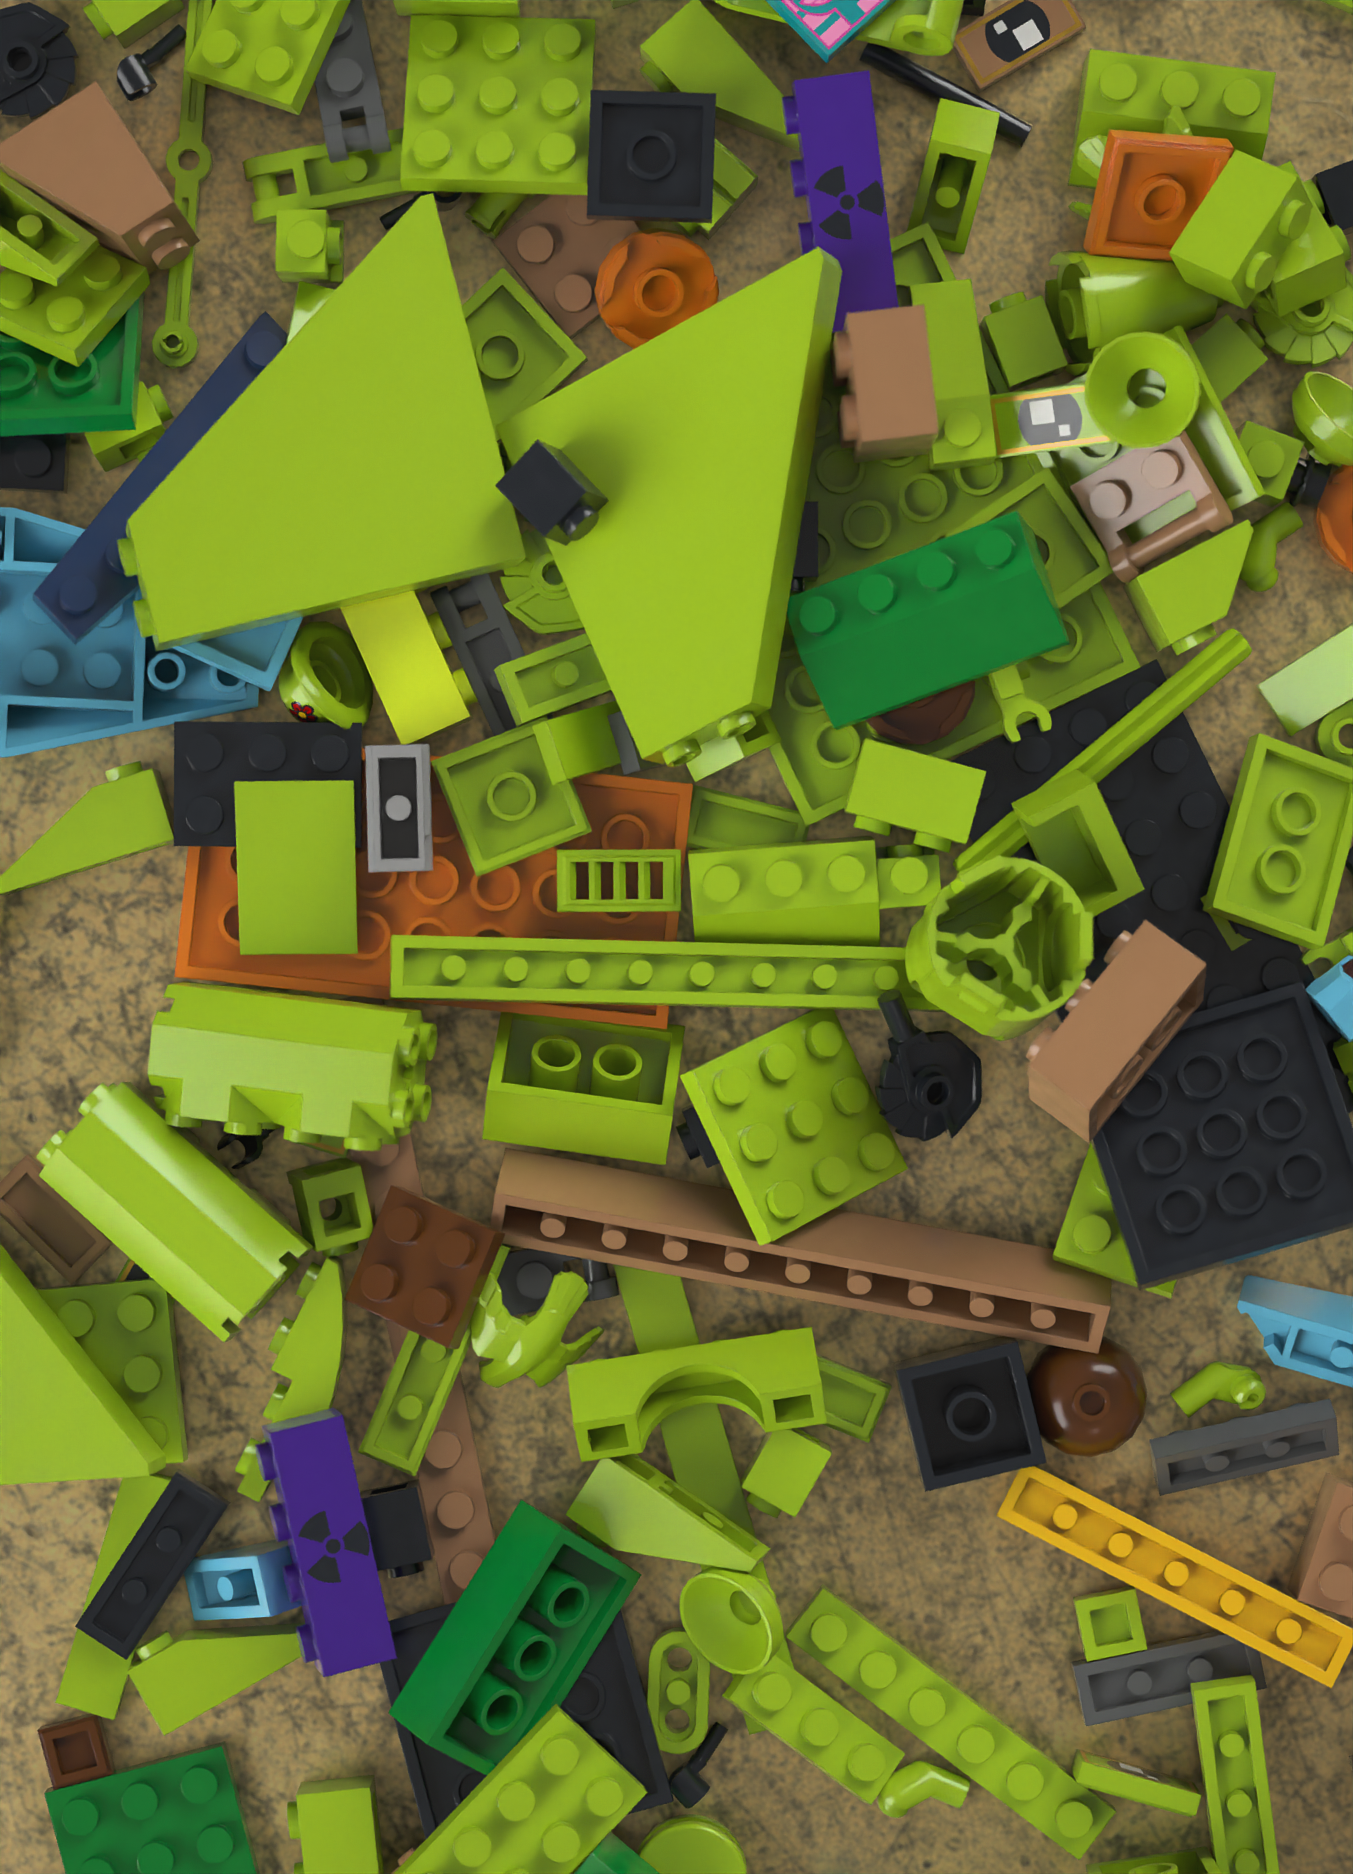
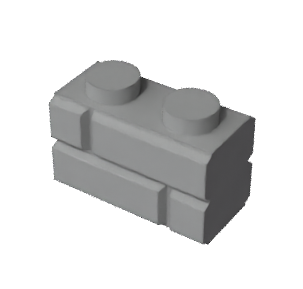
M429 744L365 746L369 872L433 871Z

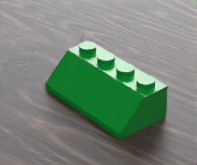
M1018 511L1011 512L790 596L786 613L800 658L836 730L1070 644L1034 532Z
M521 1500L388 1714L427 1745L487 1776L555 1704L559 1707L561 1706L642 1574L564 1524Z

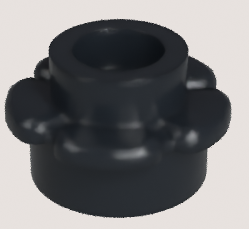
M1309 453L1306 459L1299 457L1286 491L1291 494L1289 503L1293 507L1300 503L1315 509L1328 482L1332 464L1326 466L1313 458Z

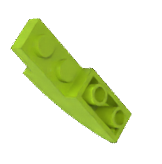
M337 1256L327 1257L323 1266L314 1262L310 1264L295 1294L305 1299L296 1320L293 1321L284 1317L269 1345L268 1350L277 1354L270 1370L292 1380L290 1387L278 1383L262 1416L271 1420L272 1423L331 1409L333 1406L345 1356L348 1325L347 1301L344 1300L347 1295L343 1261ZM251 1438L235 1468L236 1472L244 1475L237 1492L260 1502L272 1480L263 1481L256 1455L255 1445L264 1443L265 1439L259 1442Z

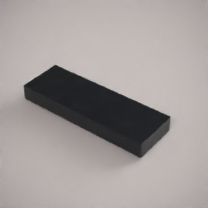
M178 1469L75 1627L127 1660L230 1502Z

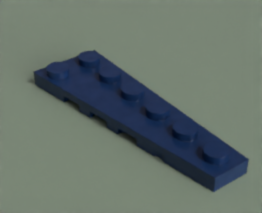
M266 311L258 317L33 593L32 600L75 645L140 589L137 575L126 577L118 550L117 540L127 538L125 531L127 520L285 347L287 333Z

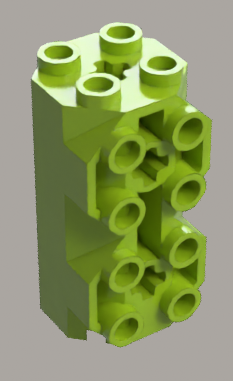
M189 981L168 984L163 998L174 999L170 1012L157 1011L152 1023L148 1063L150 1085L163 1087L164 1094L154 1096L157 1108L165 1111V1121L168 1125L197 1128L202 1127V1121L224 1122V1132L239 1135H261L262 1129H280L282 1125L285 1126L283 1139L288 1141L320 1143L322 1136L344 1137L345 1148L361 1151H380L382 1144H399L400 1137L410 1134L414 1121L426 1122L432 1101L431 1087L424 1085L427 1060L431 1061L434 1057L438 1032L435 1023L424 1022L422 1010Z
M121 1082L118 1086L112 1083L108 1087L104 1083L100 1084L78 1108V1112L84 1118L77 1126L67 1133L62 1130L58 1131L37 1154L36 1158L45 1165L39 1176L225 1343L241 1330L237 1325L247 1315L252 1319L299 1267L300 1264L293 1258V1255L297 1259L307 1256L313 1246L291 1227V1221L255 1188L245 1186L200 1145V1139L187 1127L168 1125L165 1121V1111L157 1108L131 1082Z

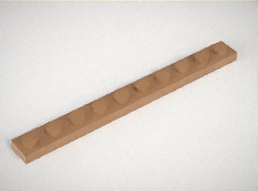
M358 996L338 999L385 1006L384 999ZM411 1131L410 1134L400 1137L399 1144H382L380 1151L350 1149L352 1160L361 1165L373 1227L391 1185L403 1187L425 1197ZM386 1319L395 1363L409 1330ZM461 1369L417 1472L445 1605L459 1600L496 1541Z

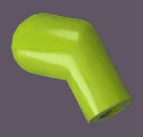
M1288 501L1251 525L1254 532L1239 577L1246 582L1249 589L1255 592L1267 591L1276 584L1279 572L1275 568L1277 544L1303 527L1300 516Z
M1214 1361L1172 1391L1170 1395L1189 1418L1213 1399L1238 1404L1244 1410H1253L1263 1403L1266 1389L1260 1375L1251 1368Z
M914 1761L892 1773L880 1791L877 1803L884 1814L893 1818H900L906 1815L908 1809L929 1797L959 1809L968 1793L970 1779L926 1761Z

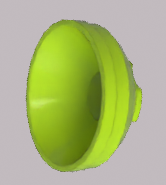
M1148 331L1133 332L1114 339L1105 345L1094 357L1087 371L1084 385L1085 403L1091 419L1097 428L1109 439L1123 446L1138 449L1153 448L1168 443L1180 435L1191 423L1198 409L1201 396L1200 376L1196 364L1189 353L1175 340L1162 334ZM1141 369L1154 370L1165 381V395L1156 406H1141L1130 395V381L1133 375Z
M1309 371L1299 381L1292 394V411L1295 422L1293 427L1294 436L1298 440L1304 441L1307 452L1326 466L1334 464L1338 467L1342 464L1353 466V388L1327 373Z
M710 1566L693 1576L683 1587L680 1596V1615L685 1631L696 1649L718 1668L733 1674H753L770 1662L780 1649L783 1640V1623L775 1600L776 1595L763 1579H757L746 1571ZM739 1591H743L753 1601L760 1611L761 1617H755L743 1608L739 1600Z

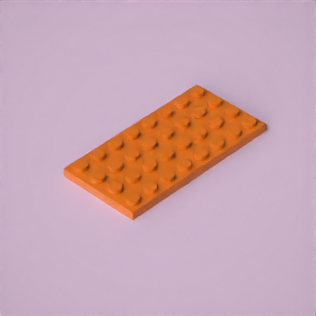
M363 748L362 848H355L358 954L240 955L236 847L188 846L174 977L391 1000L389 999L391 935L676 942L680 911L557 912V850L681 849L682 894L693 784L591 773L572 779L592 832L477 877L431 761L441 756L430 755L433 871L369 872L365 748ZM576 862V899H589L588 862ZM601 862V899H613V862ZM626 862V899H638V862ZM650 862V899H663V862ZM396 1000L667 1029L669 1006Z

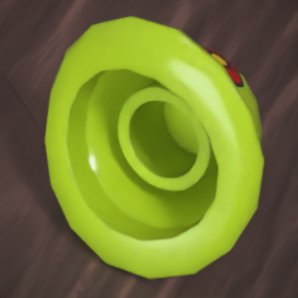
M309 622L297 631L290 646L291 656L282 666L279 675V692L282 702L288 712L299 722L335 723L344 729H350L352 723H362L364 726L368 722L373 705V685L355 640L347 631L330 622Z

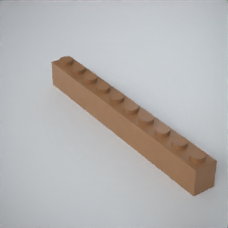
M505 1148L495 1191L490 1227L505 1233L502 1244L1097 1354L1111 1308L1112 1279L1054 1261V1249L835 1208L775 1241L759 1246L732 1189L511 1148Z

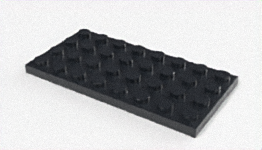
M1153 660L1050 711L1052 726L1048 731L1042 733L1038 726V720L1034 719L1017 728L1020 734V741L1011 743L1004 734L951 760L950 762L986 771L968 837L971 844L1013 810L1011 803L1040 788L1167 681L1158 660ZM1182 712L1096 784L1145 890L1093 917V960L1085 968V977L1082 982L1088 978L1095 983L1109 965L1104 961V958L1114 941L1126 930L1133 935L1146 920L1207 964L1203 1001L1194 1013L1302 981L1306 989L1315 978L1308 964L1303 965L1300 961L1302 952L1297 944L1228 920L1236 934L1239 933L1244 938L1252 939L1231 951L1209 912L1203 911L1204 904L1200 898L1207 895L1230 806ZM1029 842L1011 856L1018 859H1027L1039 864ZM1309 999L1347 1112L1350 1113L1353 1111V1093L1348 1084L1349 1078L1348 1075L1343 1073L1333 1050V1043L1342 1036L1327 1022ZM1068 1000L1055 1011L1060 1024L1070 1014L1065 1009Z

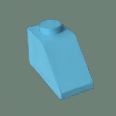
M271 1540L194 1557L184 1572L194 1621L272 1617L302 1606L301 1600L291 1603L285 1585L282 1566L292 1564L287 1540L281 1542Z

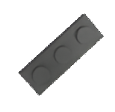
M1330 1399L1312 1403H1297L1286 1409L1251 1417H1236L1224 1423L1189 1431L1179 1430L1167 1436L1149 1440L1153 1473L1160 1496L1339 1455L1337 1418Z
M1221 1631L1148 1645L1147 1650L1088 1662L1086 1659L1071 1662L1083 1721L1086 1726L1193 1704L1190 1683L1252 1675L1256 1683V1690L1267 1688L1260 1652Z

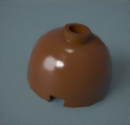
M1103 1336L1098 1354L1054 1345H1048L1038 1352L1027 1374V1382L1039 1432L1046 1443L1065 1454L1093 1457L1115 1451L1133 1437L1145 1415L1148 1391L1142 1369L1125 1347Z

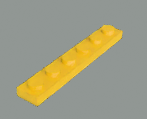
M1035 1466L1019 1469L996 1515L1006 1522L1329 1688L1333 1687L1353 1646L1352 1628Z

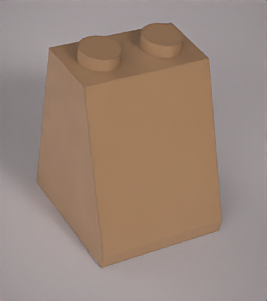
M96 81L0 143V165L10 177L97 237L99 244L147 267L148 274L158 268L164 270L177 265L187 257L190 247L200 241Z

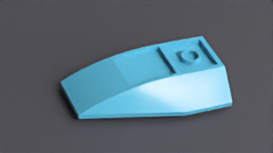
M0 507V758L172 725L174 721H192L258 707V686L174 648L156 651L153 636L142 638L133 607V601L143 599L140 589L75 645L32 598L36 589L85 529L21 509Z

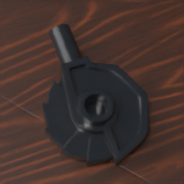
M30 2L0 9V111H2L1 114L4 117L19 118L29 116L33 120L44 115L54 106L57 107L63 103L70 86H76L77 70L75 58H79L74 45L65 35L68 32L67 30L71 28L70 25Z
M900 990L887 991L877 999L892 1034V1037L887 1039L891 1057L889 1061L884 1059L880 1071L879 1086H875L877 1100L882 1108L878 1113L884 1120L896 1128L894 1132L901 1136L919 1138L924 1142L946 1132L948 1137L953 1138L981 1104V1059L964 1042L949 1031L925 1033L916 1027Z

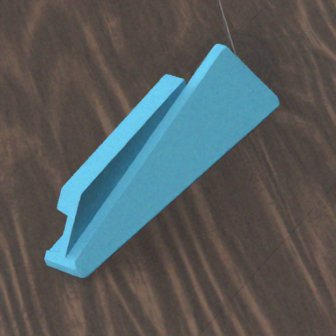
M1252 1275L1245 1276L1237 1308L1241 1314H1249L1263 1335V1348L1273 1363L1353 1388V1296Z

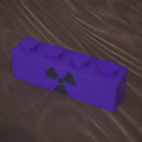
M869 70L794 80L791 85L793 96L782 97L786 135L798 133L801 159L790 160L794 198L806 196L809 220L808 222L798 223L801 256L820 247L836 258L842 269L832 333L843 330L847 313L899 308Z
M335 1408L263 1425L262 1431L265 1442L255 1445L256 1455L263 1481L273 1479L279 1503L269 1505V1513L277 1542L287 1540L292 1564L282 1566L291 1603L301 1600L306 1624L297 1626L296 1633L304 1663L314 1661L315 1667L322 1676L328 1677L396 1659L397 1656L343 1415Z

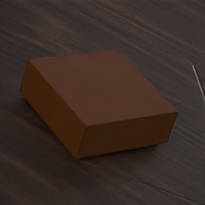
M89 1713L44 1725L38 1729L53 1790L108 1776L116 1770L101 1716Z

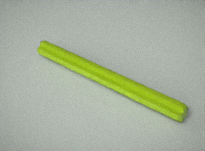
M1236 629L1226 630L1041 787L1075 769L1081 771L1095 781L1096 784L1099 783L1250 656L1252 649L1248 641ZM1014 809L954 859L953 866L958 873L984 859L990 860L998 855H1001V857H1011L1029 842Z

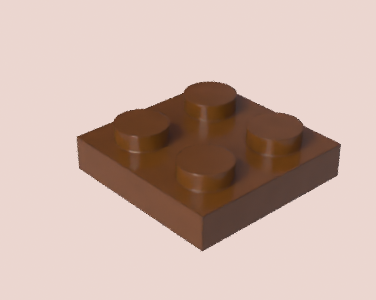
M391 1185L344 1300L447 1348L459 1349L505 1233L403 1187Z

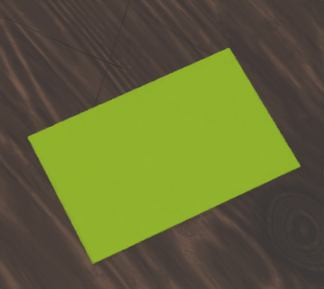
M354 780L234 781L240 955L358 954Z

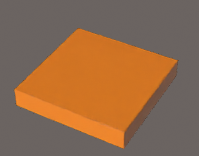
M1109 129L1083 244L1086 252L1089 255L1173 261L1169 254L1171 248L1232 157L1234 146L1226 138Z

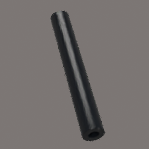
M867 43L859 61L938 103L940 98L1000 112L996 134L1020 147L1023 146L1033 127L1027 121L888 47Z

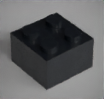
M1001 1336L893 1362L916 1463L925 1492L1047 1463L1019 1344L1015 1338Z

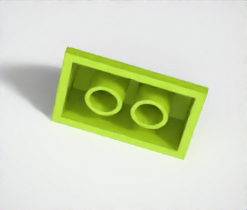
M1090 49L1082 69L1068 186L1096 189L1097 180L1078 165V159L1076 158L1080 145L1089 136L1094 137L1100 134L1101 136L1108 137L1109 129L1162 133L1164 118L1169 114L1170 108L1180 105L1193 136L1226 138L1234 146L1233 153L1235 150L1262 160L1268 136L1276 72Z
M871 835L722 848L688 849L695 942L880 947L875 840Z
M501 1012L487 1087L482 1139L666 1165L685 1026L668 1024L667 1029Z

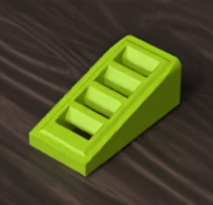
M681 849L557 850V912L681 911ZM576 862H588L589 899H576ZM601 862H613V899H601ZM626 862H638V899H626ZM650 862H663V899H650Z

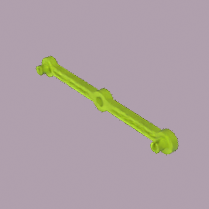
M189 0L179 138L172 143L166 154V167L175 179L174 201L195 233L197 231L200 183L205 181L211 174L213 157L206 144L203 143L208 84L193 80L185 71V68L213 9L214 0ZM192 151L198 154L199 163L196 168L184 170L180 167L179 160L183 153ZM195 245L190 247V252L184 260L169 268L165 324L156 330L152 339V350L156 358L166 367L173 369L184 368L191 364L197 357L199 350L198 338L189 327Z

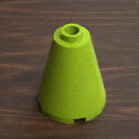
M1069 250L1058 252L1051 257L1048 266L1059 265L1057 279L1045 281L1046 307L1062 349L1067 348L1073 363H1068L1065 369L1074 376L1086 374L1094 357L1100 350L1118 337L1133 332L1145 331L1163 334L1179 325H1182L1184 331L1188 332L1213 321L1217 308L1221 307L1224 299L1186 283L1174 261L1089 255L1085 251Z

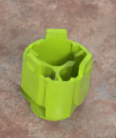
M998 855L990 860L984 859L957 874L958 877L952 883L945 886L926 906L924 915L912 926L909 933L905 963L909 984L915 990L922 993L928 1001L982 1035L990 1036L998 1041H1005L1032 1030L1062 1006L1078 989L1085 977V968L1093 960V912H1085V908L1071 886L1049 868L1027 859L1001 857V855ZM967 959L983 960L988 966H993L997 973L996 977L988 981L977 979L970 973L967 967Z

